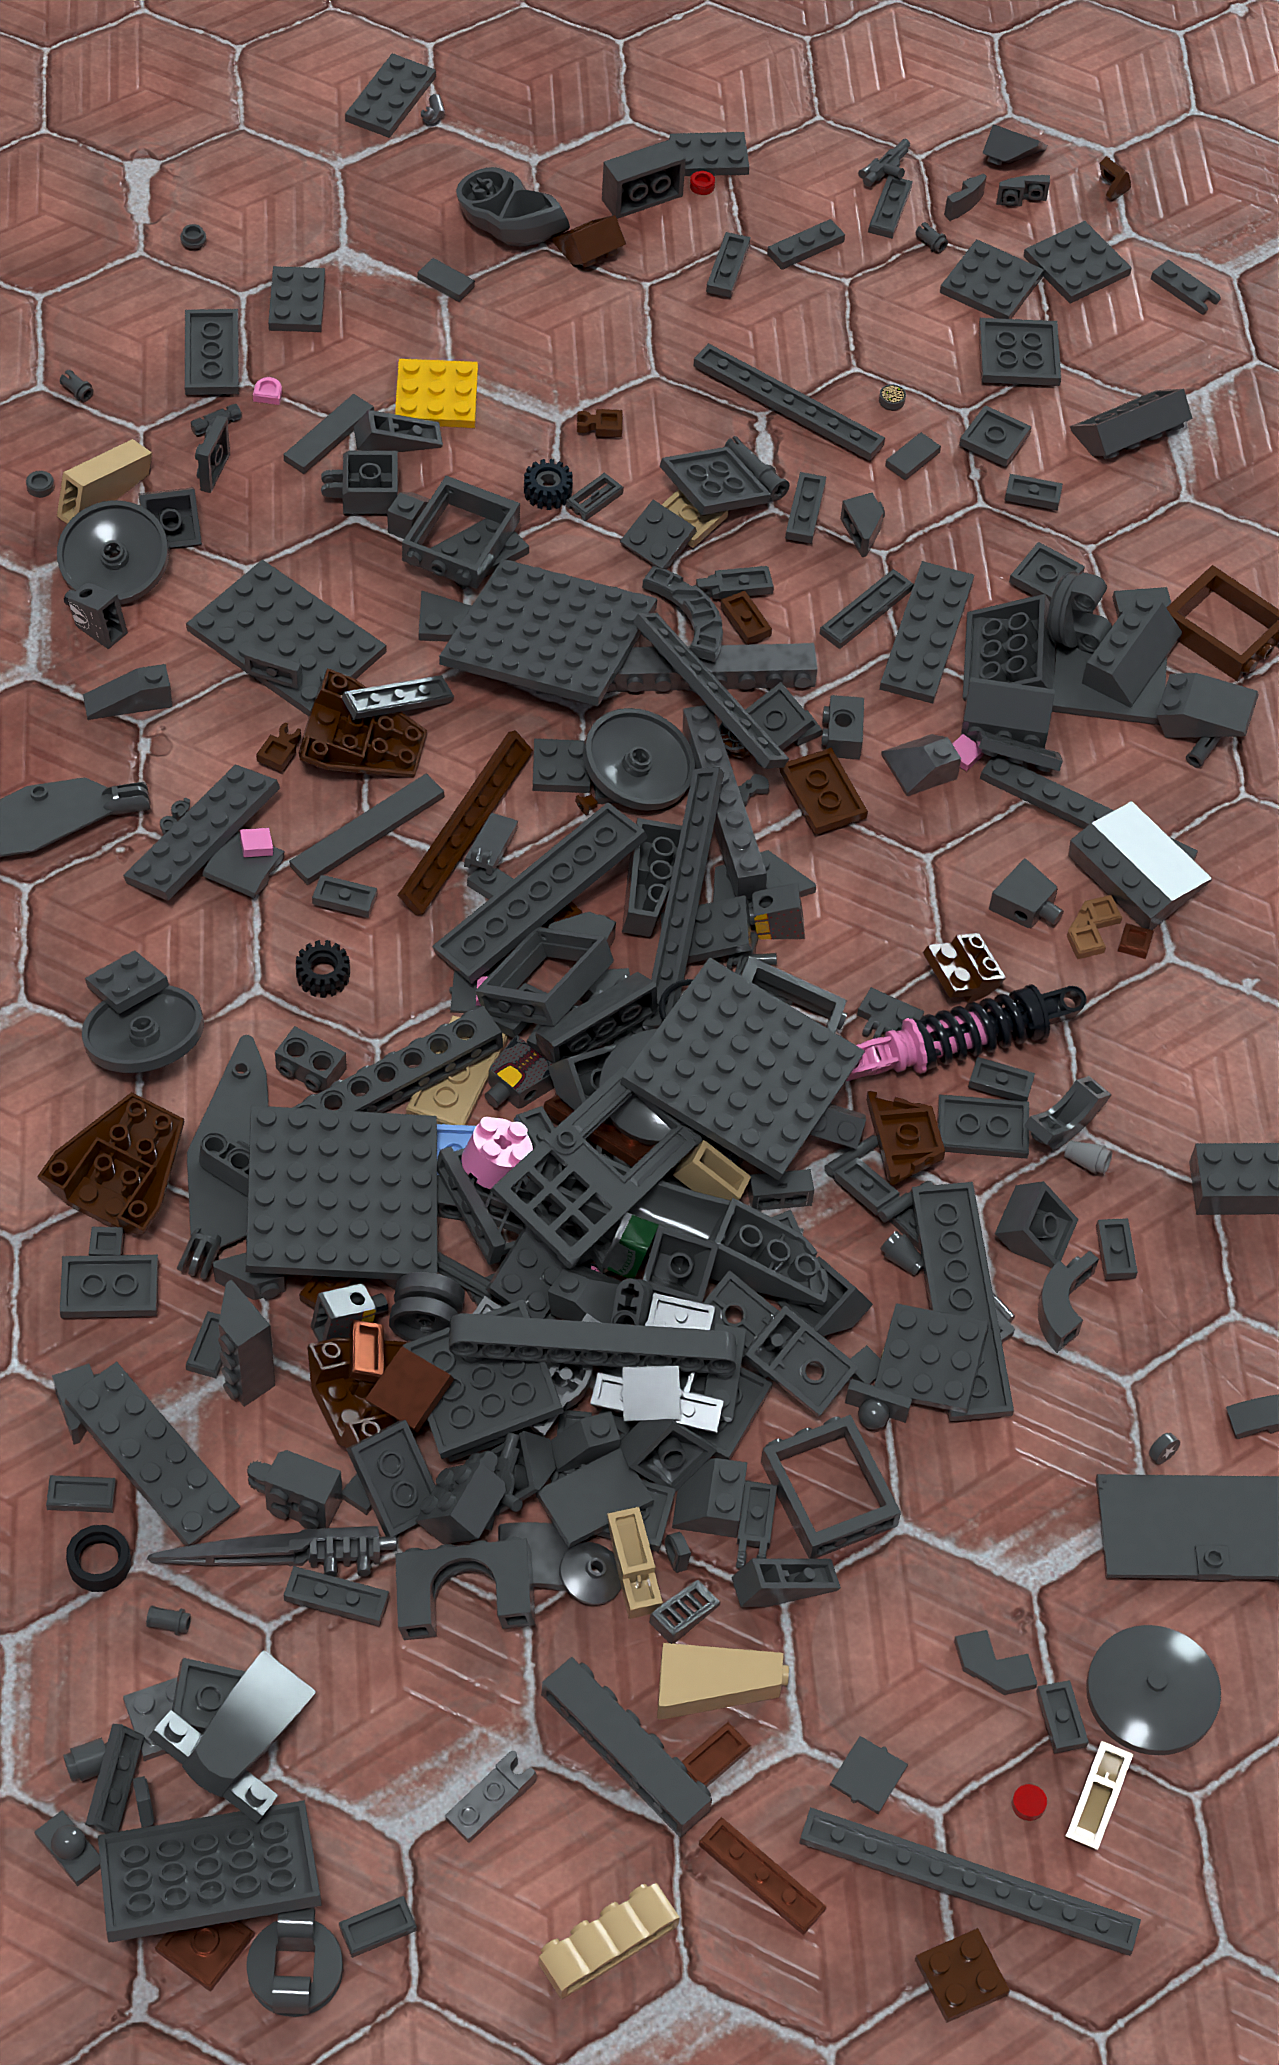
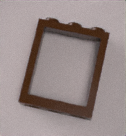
M1213 565L1166 607L1182 631L1178 642L1237 682L1245 674L1249 675V673H1252L1257 667L1258 662L1261 659L1266 660L1273 652L1274 647L1279 643V609ZM1212 592H1215L1268 628L1242 655L1185 618Z

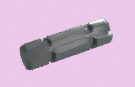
M232 404L226 407L227 410L222 408L203 416L204 419L200 417L190 422L192 431L196 436L206 433L207 427L213 424L217 415L228 418V424L229 420L231 422L239 420L242 417L239 406Z

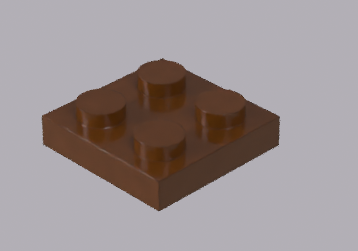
M978 1928L922 1952L915 1957V1962L946 2023L1008 1996L1010 1993V1989Z

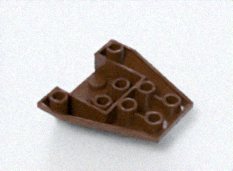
M327 668L312 705L299 748L300 760L326 770L414 778L427 730L402 712L354 720L342 700V696L345 691L367 687L352 677Z
M131 1092L57 1149L37 1177L73 1209L108 1227H123L124 1233L144 1234L162 1207L185 1122L184 1118Z
M337 1337L308 1345L311 1390L338 1445L348 1448L398 1422L365 1400L376 1383L349 1378L350 1338ZM384 1340V1371L403 1344L409 1342Z

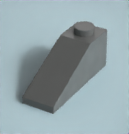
M367 410L354 426L357 450L405 452L441 448L443 446L439 422Z
M166 664L137 668L83 694L87 720L172 707L171 688Z
M752 1558L731 1577L741 1607H769L835 1592L841 1588L831 1559Z

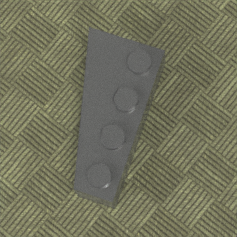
M637 818L636 824L645 830L647 839L630 852L622 932L651 937L668 897L682 826Z

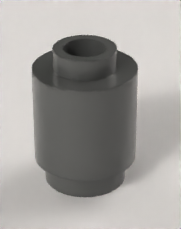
M102 1737L71 1748L70 1753L63 1755L71 1781L79 1778L80 1781H84L99 1775L107 1743L104 1744Z

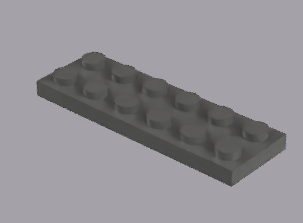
M924 561L921 562L880 682L879 690L934 703L974 581V574Z
M235 764L123 875L126 883L169 901L280 789L278 781Z
M117 1361L65 1398V1405L185 1546L196 1544L239 1511L240 1505Z

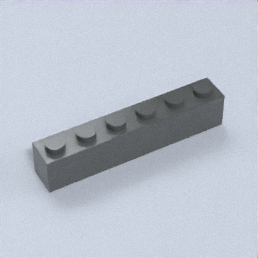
M571 1657L542 1682L541 1695L680 1838L710 1812L712 1798L708 1788L700 1781L695 1782L687 1774L688 1771L685 1765L677 1757L671 1758L663 1750L664 1746L660 1739L653 1733L648 1734L640 1726L641 1723L638 1717L629 1709L625 1711L617 1703V1697L607 1686L601 1687L597 1683L593 1672L586 1664L582 1662L579 1664Z

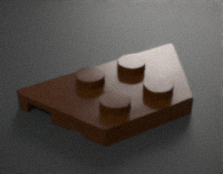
M867 1091L866 1100L890 1185H895L944 1159L945 1148L932 1106L911 1103L895 1097L894 1102L877 1098V1092Z

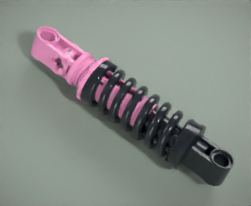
M1030 984L1024 988L1012 991L1009 996L999 994L995 999L985 998L980 1003L970 1002L965 1008L956 1006L950 1012L941 1010L935 1016L927 1014L922 1016L920 1020L906 1018L902 1022V1029L900 1031H887L884 1038L879 1037L856 1045L865 1052L846 1081L868 1075H877L893 1068L896 1072H901L912 1066L916 1073L919 1072L921 1074L925 1073L926 1070L934 1069L937 1066V1058L943 1064L948 1065L952 1062L953 1054L958 1060L962 1061L967 1058L968 1050L975 1057L981 1055L982 1046H984L986 1051L994 1052L997 1049V1041L1002 1048H1009L1012 1038L1017 1044L1025 1043L1028 1038L1033 1040L1047 1039L1051 1024L1073 1019L1084 1008L1087 1000L1086 995L1077 986H1068L1041 994L1035 985ZM1064 998L1071 999L1075 1003V1008L1068 1007L1064 1002Z

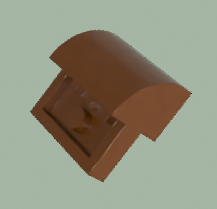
M979 933L956 935L951 943L928 945L923 951L925 958L949 998L964 997L967 1003L974 1002L991 994L1006 979Z

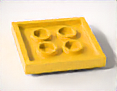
M399 359L395 415L439 422L440 427L475 428L478 362Z

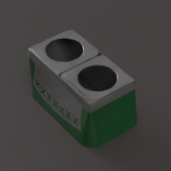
M626 1212L601 1266L627 1279H635L659 1224Z

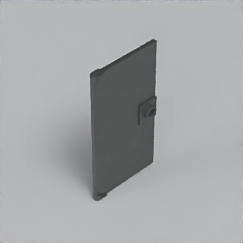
M1096 1475L1106 1578L1279 1579V1476Z

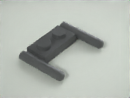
M872 1135L859 1143L857 1149L851 1148L826 1164L824 1168L828 1175L835 1176V1181L875 1215L879 1214L883 1222H887L913 1205L911 1191L900 1197V1192L860 1159L861 1156L879 1145L877 1136ZM925 1181L919 1186H929L934 1184L931 1181Z

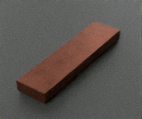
M721 1817L699 1841V1846L802 1935L826 1911L827 1906L724 1818Z

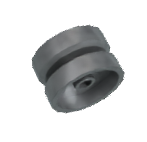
M412 1272L403 1275L396 1283L395 1303L391 1308L389 1327L395 1334L408 1341H414L450 1327L451 1317L462 1312L465 1291L459 1283L440 1274Z

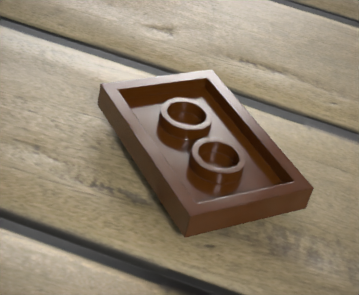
M832 747L788 761L784 768H779L783 779L815 835L867 818L868 810Z

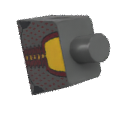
M516 1035L489 1068L488 1083L492 1088L485 1093L486 1100L495 1108L505 1100L509 1101L516 1108L525 1107L554 1089L547 1067L552 1063Z

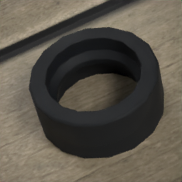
M107 1525L89 1526L73 1536L67 1547L66 1561L72 1580L81 1588L91 1592H105L117 1587L126 1579L131 1567L130 1549L125 1536L117 1529ZM95 1543L112 1545L118 1552L117 1564L111 1570L102 1574L85 1572L79 1564L80 1553L86 1547Z

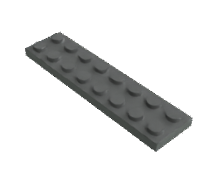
M607 802L432 946L435 954L472 984L517 947L528 934L541 927L647 839L645 830Z
M973 1182L912 1187V1204L930 1310L989 1322V1329L968 1413L948 1410L949 1421L1012 1416L1014 1407Z

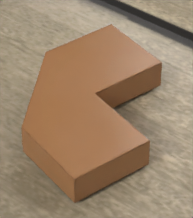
M1112 895L1084 901L1076 919L1070 926L1067 938L1077 959L1105 953L1106 946L1098 929L1120 924L1122 920Z

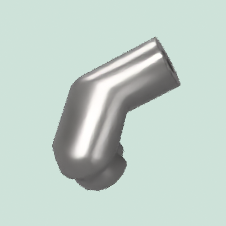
M439 94L431 95L429 97L431 107H426V112L424 110L421 111V117L427 124L436 123L445 114Z

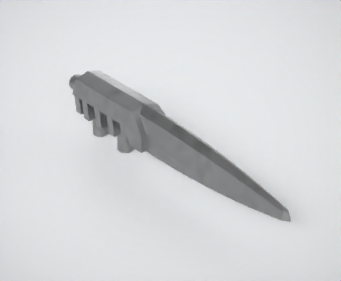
M378 1526L303 1529L299 1533L260 1535L189 1545L148 1555L147 1560L175 1564L222 1566L282 1564L303 1566L309 1560L311 1567H317V1562H324V1574L334 1577L337 1576V1561H344V1566H351L350 1561L357 1560V1574L359 1576H368L371 1573L370 1560H374V1564H380V1550L396 1549V1536L379 1537Z

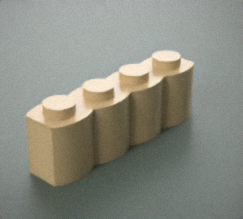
M657 1883L649 1887L646 1884L640 1885L630 1893L628 1901L620 1905L617 1902L608 1905L600 1912L601 1917L591 1923L588 1920L579 1923L571 1930L570 1933L572 1935L562 1941L554 1939L541 1949L542 1954L539 1956L538 1964L561 1999L576 1992L591 1980L608 1972L618 1963L635 1955L648 1944L662 1938L679 1925V1915Z

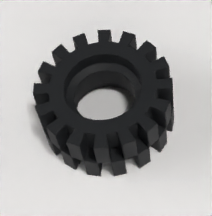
M320 940L315 941L314 947L309 943L306 945V951L304 949L299 951V956L296 957V978L299 986L302 985L304 992L310 989L311 996L315 997L317 992H319L321 998H326L327 992L332 997L336 995V989L342 992L344 985H348L350 960L344 948L340 950L339 944L335 943L332 947L331 941L325 940V945H321ZM320 963L334 966V971L324 975L316 974L311 969Z

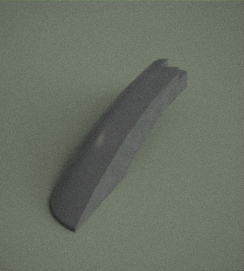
M551 1153L535 1166L549 1182L565 1169ZM603 1156L623 1176L631 1169ZM573 1174L557 1187L571 1203H574L587 1190ZM529 1178L525 1187L526 1191L537 1195L542 1190L531 1178ZM660 1180L628 1211L630 1214L653 1223L720 1243L710 1279L720 1281L730 1270L756 1292L822 1306L826 1302L828 1295L827 1272L825 1268L822 1269L816 1257L818 1252L813 1245L793 1228L735 1198H732L730 1201ZM548 1196L545 1199L551 1203L548 1210L558 1215L564 1212L552 1198ZM592 1196L579 1209L593 1224H596L610 1211L596 1196ZM623 1217L603 1237L613 1241ZM569 1218V1219H568V1220L574 1222L575 1224L579 1225V1224H578L577 1222H575L572 1218ZM654 1236V1238H653V1240H652V1243H651V1245H650V1247H649V1249H648V1251H647L646 1256H648V1257L650 1256V1253H651V1249H652V1246H653V1242H654L655 1236Z

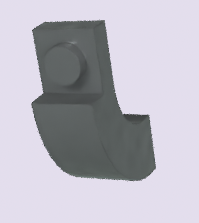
M1090 1076L1077 1079L1057 1104L1045 1112L1030 1116L1024 1126L1031 1131V1135L1035 1140L1049 1145L1053 1150L1057 1149L1077 1135L1096 1116L1112 1094Z
M1091 1251L1081 1258L1076 1256L1067 1267L1059 1260L1049 1271L1045 1279L1038 1303V1321L1046 1341L1056 1353L1079 1335L1083 1319L1073 1310L1069 1295L1095 1273L1099 1258Z

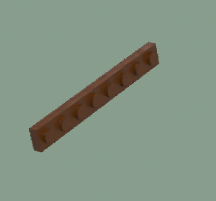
M516 730L507 733L397 896L415 915L423 914L532 753L533 749Z

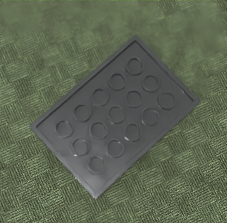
M263 559L186 623L188 632L243 671H245L244 655L248 647L265 650L270 654L290 658L301 663L302 683L299 689L251 674L249 675L308 717L327 668L357 679L387 652L386 645Z
M305 1800L270 1806L257 1824L243 1812L238 1811L98 1835L108 1943L322 1906Z

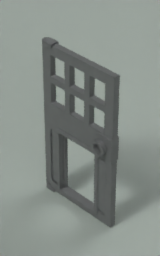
M624 1065L490 1190L558 1255L557 1258L568 1268H572L577 1263V1260L617 1223L626 1212L694 1147H697L703 1141L702 1137L692 1127L689 1128L679 1119L621 1085V1079L628 1070ZM635 1094L672 1130L623 1176L585 1139ZM549 1153L565 1167L551 1182L535 1168ZM571 1174L587 1188L574 1203H571L557 1189ZM525 1175H528L542 1189L528 1204L511 1190ZM548 1196L564 1210L550 1225H547L533 1211ZM592 1196H596L610 1210L596 1224H593L579 1210ZM569 1218H572L587 1232L572 1247L556 1233Z

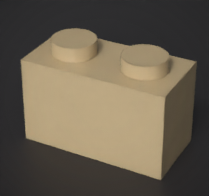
M705 1140L697 1147H694L680 1161L673 1174L674 1177L693 1191L730 1201L732 1198L737 1200L741 1198L751 1178L749 1174Z

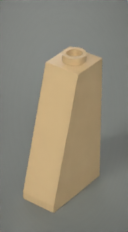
M132 439L63 472L57 517L68 524L83 509L96 503L120 498L149 475L152 452Z
M663 1643L657 1719H668L778 1698L781 1686L788 1685L789 1665H783V1653Z

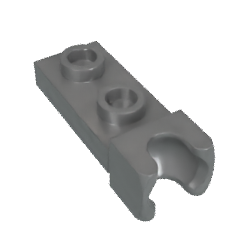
M510 1751L495 1765L496 1768L445 1815L446 1821L468 1843L481 1833L518 1796L521 1797L536 1782L537 1774L532 1768H528L522 1774L512 1772L518 1765L516 1751Z

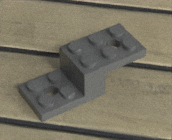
M730 1270L703 1301V1304L716 1306L711 1330H713L715 1323L746 1329L741 1364L763 1378L770 1377L817 1417L824 1412L859 1367L784 1305L780 1310H777ZM728 1307H736L741 1311L742 1319L739 1323L732 1324L728 1322L725 1317V1311ZM808 1363H816L821 1367L822 1376L819 1380H811L806 1375L805 1369Z

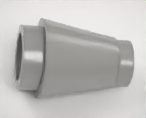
M1070 1140L1064 1157L1094 1174L1098 1172L1105 1174L1112 1159V1151L1107 1150L1105 1145Z

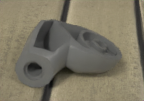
M488 167L476 170L465 176L457 186L456 193L459 205L467 220L476 227L490 232L508 246L525 247L551 239L570 228L567 216L552 195L527 190L514 173L504 169Z

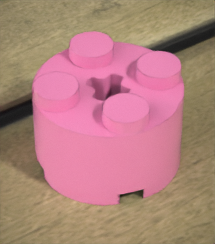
M482 1118L462 1153L461 1162L464 1171L468 1175L471 1172L477 1178L476 1183L491 1189L533 1150L532 1142L527 1135L528 1130L526 1126L521 1122H511L501 1118Z

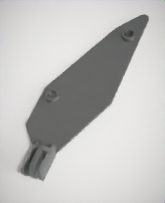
M84 777L26 786L1 798L0 857L34 852L108 815L149 810L150 802L146 782L106 787Z
M250 1035L240 1037L187 1151L190 1239L179 1261L177 1270L184 1272L194 1251L188 1274L196 1276L204 1257H207L200 1278L204 1280L208 1276L212 1262L215 1260L219 1249L247 1236L248 1197L201 1167L199 1153L201 1139L209 1132H219L235 1142L243 1141L249 1145L251 1105L269 1106L266 1069L255 1041Z

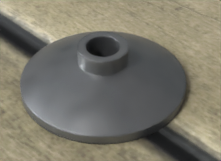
M583 1542L572 1546L564 1554L560 1563V1578L564 1588L573 1598L588 1605H602L611 1601L619 1593L621 1584L614 1554L609 1549L597 1543ZM591 1565L595 1566L600 1573L594 1572L591 1569Z

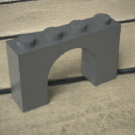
M512 1536L497 1542L477 1540L471 1542L470 1545L455 1546L444 1544L436 1549L410 1548L405 1552L395 1553L398 1628L404 1640L437 1637L436 1597L438 1591L450 1577L466 1571L483 1573L496 1583L497 1616L502 1629L536 1625L532 1553L527 1538L521 1539L520 1537Z

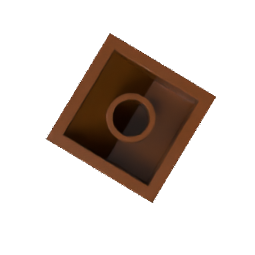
M616 215L591 220L551 238L554 245L572 265L582 264L583 267L597 263V257L601 255L607 258L619 253L618 248L626 245Z

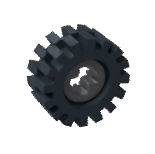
M545 459L540 460V464L536 461L533 462L532 467L528 466L524 474V494L526 500H530L532 506L538 503L537 508L539 509L547 506V510H551L553 505L558 509L561 503L566 505V500L572 495L573 475L572 472H569V467L567 465L563 467V463L560 461L554 464V459H550V463H546ZM545 482H550L551 484L553 482L552 486H546L544 484Z

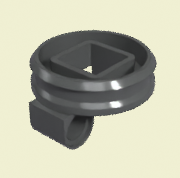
M1070 571L1058 581L1050 600L1047 617L1048 634L1055 644H1064V646L1070 648L1078 645L1079 650L1094 653L1112 628L1110 621L1105 617L1093 614V611L1107 590V585L1102 578L1093 574L1083 572L1078 574L1076 571Z
M315 1907L278 1913V1921L264 1928L251 1944L247 1956L248 1982L255 1998L273 2013L289 2017L311 2014L321 2009L333 1998L341 1983L343 1963L340 1946L334 1935L324 1925L315 1921ZM277 1951L315 1952L313 1982L311 1983V1977L275 1976Z

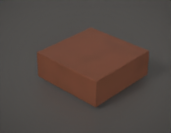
M1126 923L1118 952L1146 959L1154 931Z

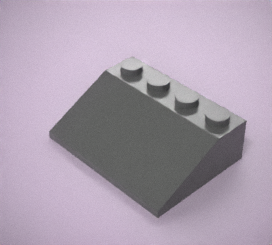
M1045 594L967 612L963 699L965 701L971 677L1054 689L1055 643L1048 634L1047 617L1050 602Z
M1132 801L1092 822L1070 840L1068 856L1108 895H1112L1114 901L1142 928L1153 930L1212 881V878Z

